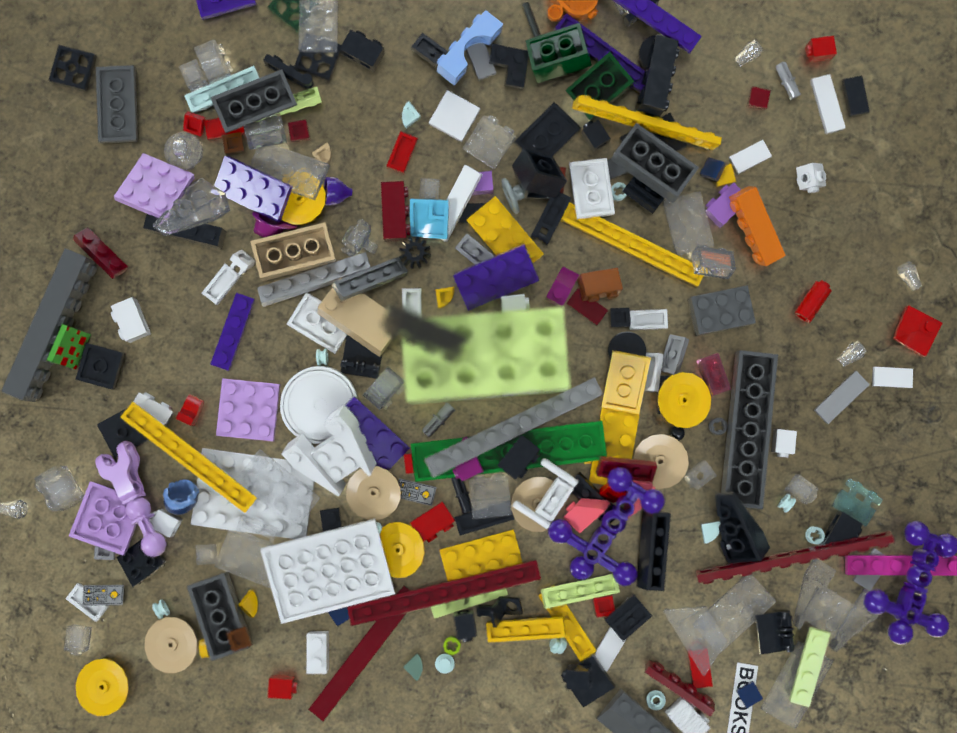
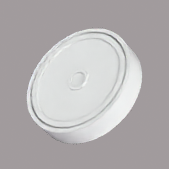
M312 366L303 369L294 375L283 389L280 400L282 419L287 428L296 437L303 434L310 443L321 444L332 436L330 431L324 426L327 418L336 409L346 404L353 396L358 399L356 389L349 378L337 369L328 366Z

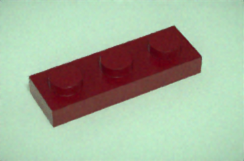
M89 228L74 235L72 240L112 279L127 270L128 266Z
M600 456L596 475L597 477L607 478L613 469L621 467L631 473L632 480L653 482L657 463L654 461Z

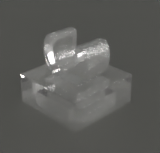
M216 544L196 545L197 565L217 563Z

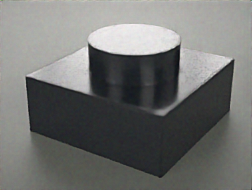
M629 307L610 308V328L630 327Z

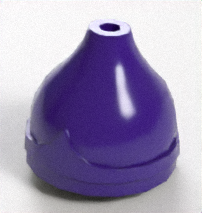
M325 177V205H337L352 196V188L346 186L341 180L336 177Z

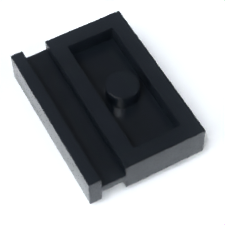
M634 176L622 191L652 214L664 200V197Z
M632 594L604 620L620 639L625 641L647 622L652 615L639 599Z

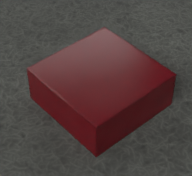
M752 86L747 107L766 110L771 90Z
M306 119L288 122L292 143L310 139Z

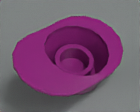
M255 211L252 213L256 219L254 233L264 238L281 234L284 229H294L297 227V225H291L282 220L276 222Z

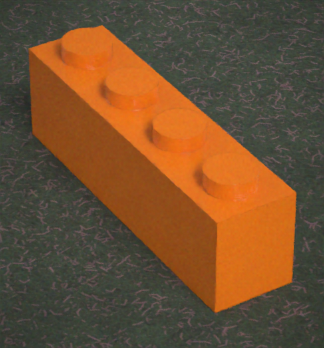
M747 186L729 196L731 201L730 207L738 217L737 223L745 233L747 245L752 249L753 260L758 265L768 266L786 256L757 187Z

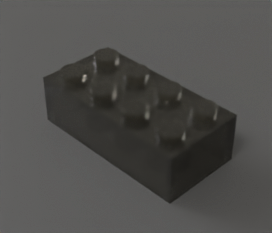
M390 303L381 323L385 335L397 339V336L403 338L405 344L414 348L416 345L423 347V352L432 356L435 353L442 355V360L453 364L454 361L459 363L469 341L468 336L393 303Z

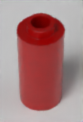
M820 280V282L815 281L794 314L801 320L811 323L832 292L830 285L823 280Z

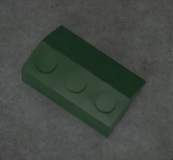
M580 23L525 40L532 71L537 83L592 66Z

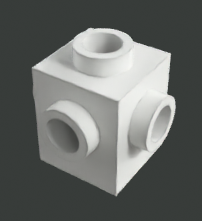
M810 163L796 167L797 184L800 190L814 193L818 192L819 188L826 186V173L823 169V164Z

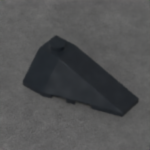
M734 492L716 494L717 516L720 518L719 532H721L722 538L720 546L727 563L762 561L770 549L763 530Z

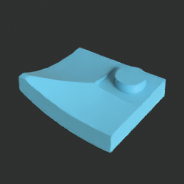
M411 198V236L448 239L449 200Z

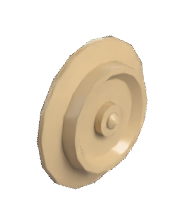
M665 434L651 435L642 440L635 449L633 456L634 460L654 461L657 463V470L652 482V486L656 489L670 488L679 483L685 476L689 465L688 453L683 444L673 436Z
M375 466L372 474L368 476L361 468L349 478L346 486V499L350 508L358 516L367 520H381L390 516L397 509L401 499V487L396 477L387 469Z
M531 477L516 487L511 498V510L514 519L521 527L532 532L548 530V528H544L515 509L513 503L519 501L535 512L536 507L554 482L553 480L546 477ZM565 503L553 521L562 518L565 512Z
M165 617L156 621L148 629L145 637V653L148 661L156 669L164 673H178L185 670L194 661L197 654L198 640L193 628L186 621L178 617Z

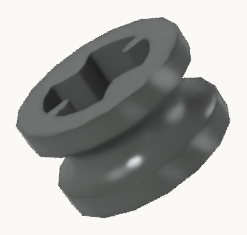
M722 418L712 419L709 422L710 432L715 435L724 434L727 430V422ZM721 422L722 430L715 431L714 423Z

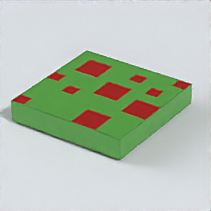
M62 324L47 360L76 370L91 334Z

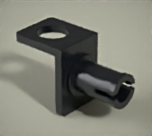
M499 596L493 606L479 604L476 613L478 617H491L493 627H497L505 614L522 615L523 610L520 598ZM513 602L517 606V609H510L507 603Z

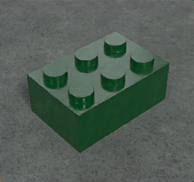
M609 52L569 86L566 92L573 100L579 95H587L594 100H603L612 104L635 84V81L612 53ZM584 113L589 118V120H593L597 117L588 113Z

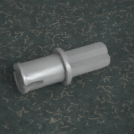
M782 62L776 65V70L782 80L781 85H784L790 97L789 99L792 100L800 96L801 93L794 80L796 78L792 76L787 63Z
M446 402L436 415L433 414L431 421L423 428L424 434L431 437L441 425H445L444 422L456 410Z

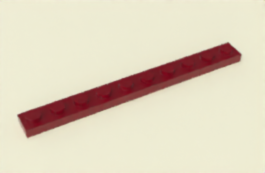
M890 531L764 556L762 561L731 563L697 570L696 574L698 583L710 584L720 578L722 580H729L735 575L749 576L753 574L752 572L759 570L760 572H768L774 567L788 568L791 564L798 562L799 564H807L813 559L827 560L832 555L846 556L850 552L857 550L858 552H866L871 547L886 548L891 543H895L893 534Z
M537 560L348 606L350 624L353 627L539 581L541 576Z

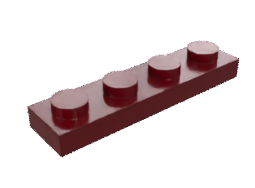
M652 660L647 662L645 665L646 674L708 716H712L715 712V703L711 697L699 693L692 684H686L681 681L677 674L666 671L659 662H653Z

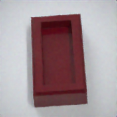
M579 288L576 289L566 303L596 326L608 312V309L597 301H582Z

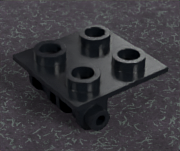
M347 335L340 366L341 372L378 379L382 355L380 357Z
M142 539L127 549L125 555L120 554L116 557L132 587H135L137 584L140 585L144 579L149 578L160 567H164L167 562L160 555L157 557L145 555L141 548Z
M790 610L755 615L760 655L781 651L794 652L796 645H794L793 640L794 633H792V630L794 628L792 627Z

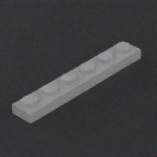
M364 252L257 287L261 304L265 307L332 285L339 278H345L371 266L368 256Z

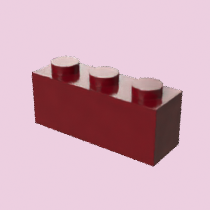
M404 181L381 182L384 242L407 241V236L411 235L410 224L406 222V217H410L409 205H406L405 198H409V188L405 186Z

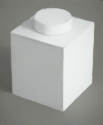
M773 429L771 452L777 453V457L786 458L789 457V454H795L797 431Z
M164 509L154 511L155 516L150 518L153 529L169 538L174 537L183 519Z

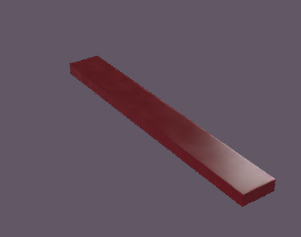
M403 585V587L399 590L397 594L409 592L411 590L407 588L405 585ZM406 613L377 620L310 706L308 709L322 721L327 718Z

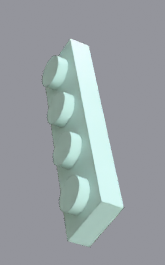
M252 66L184 96L191 112L196 114L213 106L210 97L259 78L255 66Z

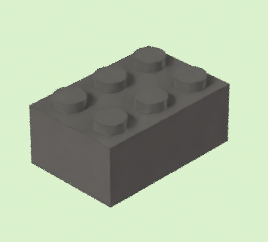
M748 285L692 296L688 299L695 336L756 323Z

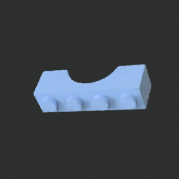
M486 10L482 15L478 14L474 18L473 25L470 28L466 27L459 41L455 40L449 47L450 51L446 55L442 54L437 61V72L454 86L467 71L468 64L464 57L465 50L477 43L491 45L502 31L503 23Z

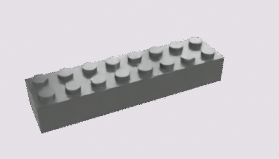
M66 248L64 249L1 392L22 401L36 402L41 397L43 392L41 388L50 377L49 370L52 364H55L48 361L47 358L62 324L70 327L73 325V316L81 307V298L89 289L91 276L93 277L97 271V263Z
M739 350L735 352L721 493L734 492L745 508L763 509L778 354Z

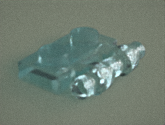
M849 478L845 485L851 488L850 491L847 493L841 490L831 506L858 520L866 527L876 512L875 509L870 507L871 503L874 502L880 505L883 499L877 496V493L873 490L869 491L860 482H855ZM857 493L866 497L863 502L855 498Z

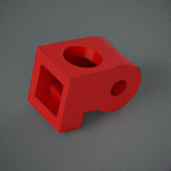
M189 394L175 419L190 426H195L204 406V400Z

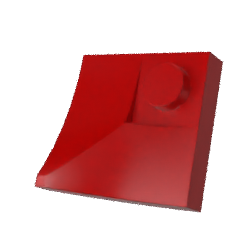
M908 305L900 318L893 339L918 355L926 357L943 323Z

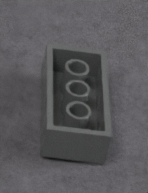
M637 123L611 158L613 162L672 204L699 168Z
M228 571L187 586L211 661L251 647L233 652L227 636V632L246 626Z

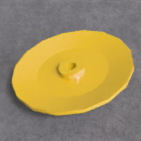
M296 172L281 180L293 186L281 219L282 221L291 225H304L312 222L321 214L325 206L326 192L323 184L315 176L309 173Z
M681 372L671 375L663 382L658 393V406L660 413L667 422L676 427L690 428L698 425L706 418L711 407V395L708 386L700 377L693 373Z
M393 522L383 526L380 538L391 577L402 578L415 573L421 566L425 555L424 542L419 532L411 525L403 522Z
M97 659L86 664L78 674L75 684L76 696L80 705L88 713L96 716L111 715L119 710L126 701L129 691L128 678L123 668L116 662L108 659Z

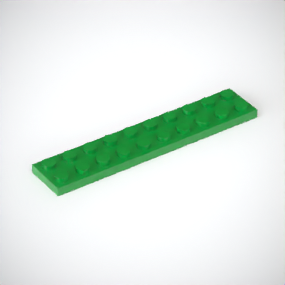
M603 421L531 429L521 434L540 449L538 452L540 457L534 464L530 462L526 467L527 469L544 467L541 465V460L544 458L555 465L598 461L600 456L607 457ZM521 435L478 455L477 457L484 472L479 474L505 472L497 465ZM463 437L412 443L411 452L415 482L454 478L453 468L432 477L424 459L461 442Z

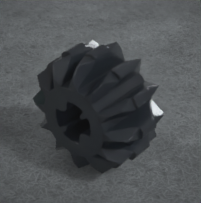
M409 237V244L405 241L402 242L405 248H399V252L405 254L400 255L399 258L400 260L406 259L403 263L405 266L411 262V269H414L415 264L420 269L422 268L421 261L426 265L428 264L424 257H431V254L427 253L431 248L430 246H425L426 240L419 243L420 238L416 237L415 242H413L412 238ZM413 249H417L420 254H416L417 257H413L412 253H410L411 250L414 252Z

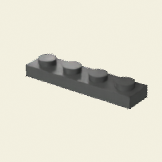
M396 257L334 281L332 287L340 300L344 301L407 276L408 270L400 258Z

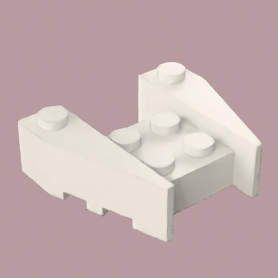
M345 404L332 412L324 423V426L332 434L331 437L314 447L303 434H300L290 441L281 453L294 469L337 496H340L346 485L343 480L344 477L359 467L370 476L377 464L372 452L369 451L366 445L364 434L359 429L357 418Z

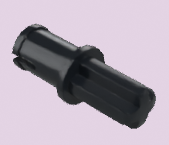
M452 478L451 480L456 492L455 498H458L462 514L474 511L468 495L470 492H467L464 481H461L460 478Z

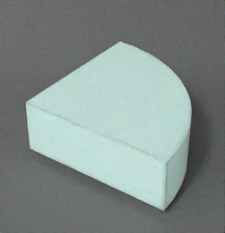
M409 101L405 104L402 111V121L406 129L421 117Z
M720 521L701 524L705 544L713 541L718 536Z

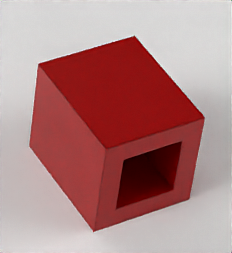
M834 35L811 38L805 47V53L809 57L810 62L831 60L835 57L837 51Z
M271 675L268 684V698L291 700L294 694H297L298 682H295V676Z

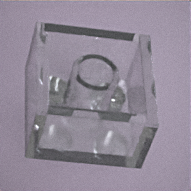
M53 466L34 478L37 490L41 494L43 493L46 498L45 503L47 507L53 510V512L68 510L84 498V494L67 466Z

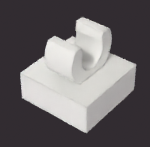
M243 250L234 253L230 258V261L233 262L230 268L240 267L239 275L245 273L246 270L252 268L256 263L255 259Z

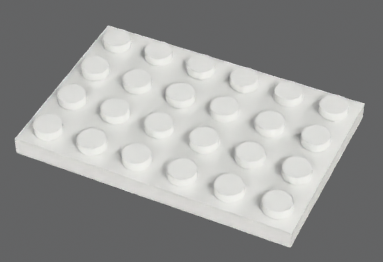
M202 448V455L258 498L244 513L198 478V501L193 508L191 525L290 539L307 536L315 481L294 469L286 459Z
M375 519L261 548L262 558L281 624L395 594Z

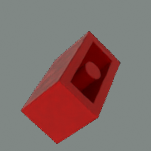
M442 501L411 521L410 524L419 532L423 542L427 540L429 543L438 537L436 533L442 529L446 532L454 527L453 522H455V519Z

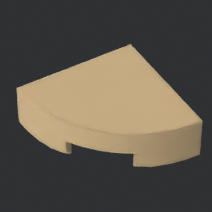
M328 142L312 152L323 169L327 167L331 160V149Z

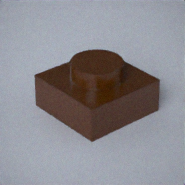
M241 132L222 135L226 155L245 152Z
M247 626L227 632L233 652L253 645Z

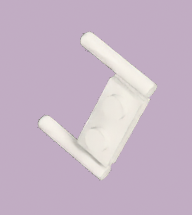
M544 458L541 460V465L558 477H556L536 507L535 512L519 501H515L513 507L547 529L573 491V488L577 485L578 480Z

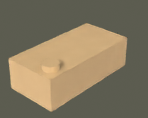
M326 222L250 241L262 282L336 262Z
M332 288L317 309V314L379 357L401 329L400 318L364 293L341 301L334 288Z

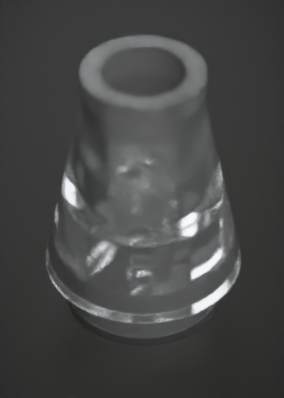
M754 39L745 45L739 54L734 57V60L741 67L760 57L763 49Z
M911 261L897 268L898 275L912 291L922 286L916 266Z
M857 340L852 342L837 359L845 367L865 357L864 354L867 353V350Z
M22 500L0 502V514L16 519L25 517L27 514V503Z

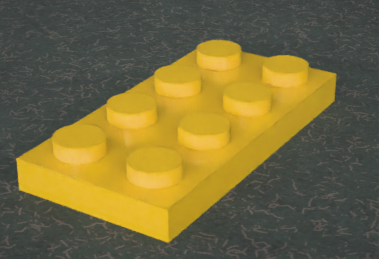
M496 196L466 220L495 256L524 243L533 263L544 255Z
M601 407L599 421H603L607 457L632 459L640 414ZM599 460L592 461L588 480L594 484L605 485L608 483L607 478L597 477L596 475Z
M514 529L439 549L448 582L523 563Z

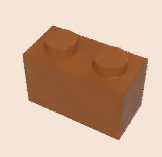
M618 267L582 273L577 279L582 301L596 302L604 297L613 299L618 297L623 290Z

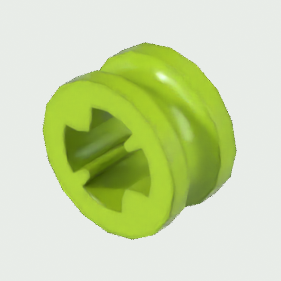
M455 636L446 638L443 645L444 651L449 655L457 654L461 647L460 640H457ZM447 642H456L458 646H455V648L457 649H448L446 645H449V643Z

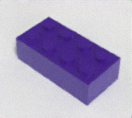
M525 243L453 274L468 311L539 281V276Z

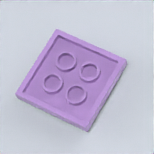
M143 153L114 195V198L120 203L167 221L194 180V174Z
M222 378L216 436L274 441L280 384Z
M90 481L69 537L125 555L137 524L131 525L130 522L133 520L126 514L127 504H122L115 489Z

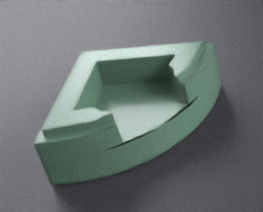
M418 653L403 666L416 681L420 678L423 670L422 659Z

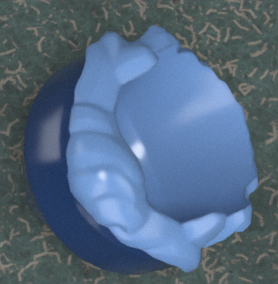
M189 479L169 483V487L164 489L163 492L166 510L175 515L189 512L197 504L199 489Z

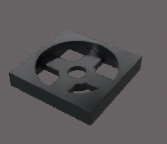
M306 33L294 66L300 72L308 73L330 82L340 55L341 44ZM319 42L317 49L313 51L306 48L312 43ZM326 45L332 48L334 52L333 57L325 55ZM315 54H321V59L316 60L314 58ZM302 56L311 59L312 62L309 69L303 65ZM325 63L330 65L329 70L326 72H317L319 64Z
M58 45L48 81L87 92L97 56L90 52ZM72 53L70 60L66 62L61 61L62 57ZM80 55L87 59V67L78 64ZM71 64L76 66L74 71L69 70ZM57 68L65 70L64 80L59 78ZM77 73L84 75L83 81L77 84L72 83L74 75Z

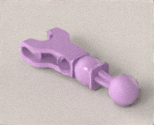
M123 441L117 446V463L109 454H101L95 459V463L100 476L112 482L122 504H127L126 514L133 520L130 522L131 525L139 524L144 536L141 542L142 551L145 555L157 557L165 551L166 540L163 535L154 532L149 520L155 514H150V503L147 499L143 498L146 494L138 475L139 454L132 442Z

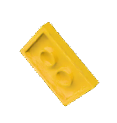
M612 350L601 407L639 414L651 357Z

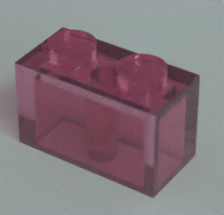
M719 353L696 360L703 381L708 386L711 396L731 390Z

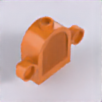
M550 0L554 5L549 7L547 16L553 22L559 21L562 18V14L565 15L566 13L577 21H583L588 18L592 20L599 12L596 9L598 0Z

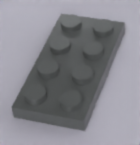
M134 65L96 67L98 142H138L136 67Z

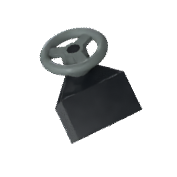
M525 148L512 164L518 184L511 187L506 178L501 179L504 194L515 214H518L520 211L517 201L524 198L555 199L567 182L554 157Z

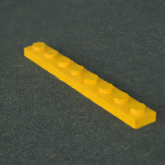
M579 95L573 101L572 109L632 127L637 123L649 132L710 150H714L721 145L722 137L715 136L712 132H701L695 127L681 126L678 122L664 121L661 117H651L641 111L634 112L628 110L627 107L614 106L603 100L597 101L587 95Z
M570 202L561 218V221L695 287L699 286L707 270L601 217L576 219L575 205Z
M132 402L121 415L123 420L244 513L258 498L135 402Z

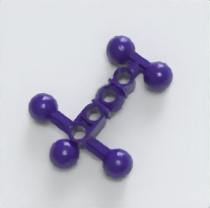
M619 467L609 473L607 482L614 491H627L628 493L620 496L617 500V505H614L612 510L604 514L600 527L596 529L588 542L572 533V527L566 520H555L548 527V535L553 542L558 544L567 542L584 554V556H578L571 561L570 572L575 579L586 580L591 577L594 572L595 563H599L611 571L614 580L621 586H630L637 579V570L632 563H618L606 555L605 552L610 547L612 538L615 539L616 534L625 529L629 516L634 512V503L637 499L640 500V504L646 512L653 514L660 512L664 508L665 497L659 490H645L632 481L631 473L627 469ZM622 503H628L630 504V508L624 510L620 507V505ZM616 518L619 520V523L612 525L609 521ZM606 534L609 538L607 540H600L598 536ZM596 550L598 554L591 556L588 554V551Z
M920 521L910 522L904 529V536L907 542L914 546L923 544L924 546L923 548L915 549L912 553V561L910 563L913 566L909 568L906 575L908 583H903L904 586L899 592L896 603L889 601L888 596L883 591L877 589L867 592L864 597L865 609L871 614L879 615L887 612L894 615L897 619L888 627V636L897 645H906L913 638V629L910 624L924 626L925 631L930 636L936 638L943 637L949 631V622L941 613L925 615L922 614L927 598L926 592H928L925 588L932 582L931 571H935L934 568L939 563V556L951 558L957 554V538L948 533L939 536L929 532L928 527Z

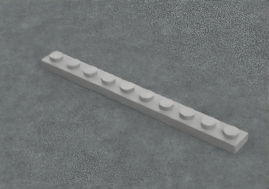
M594 377L424 459L432 477H435L603 395Z

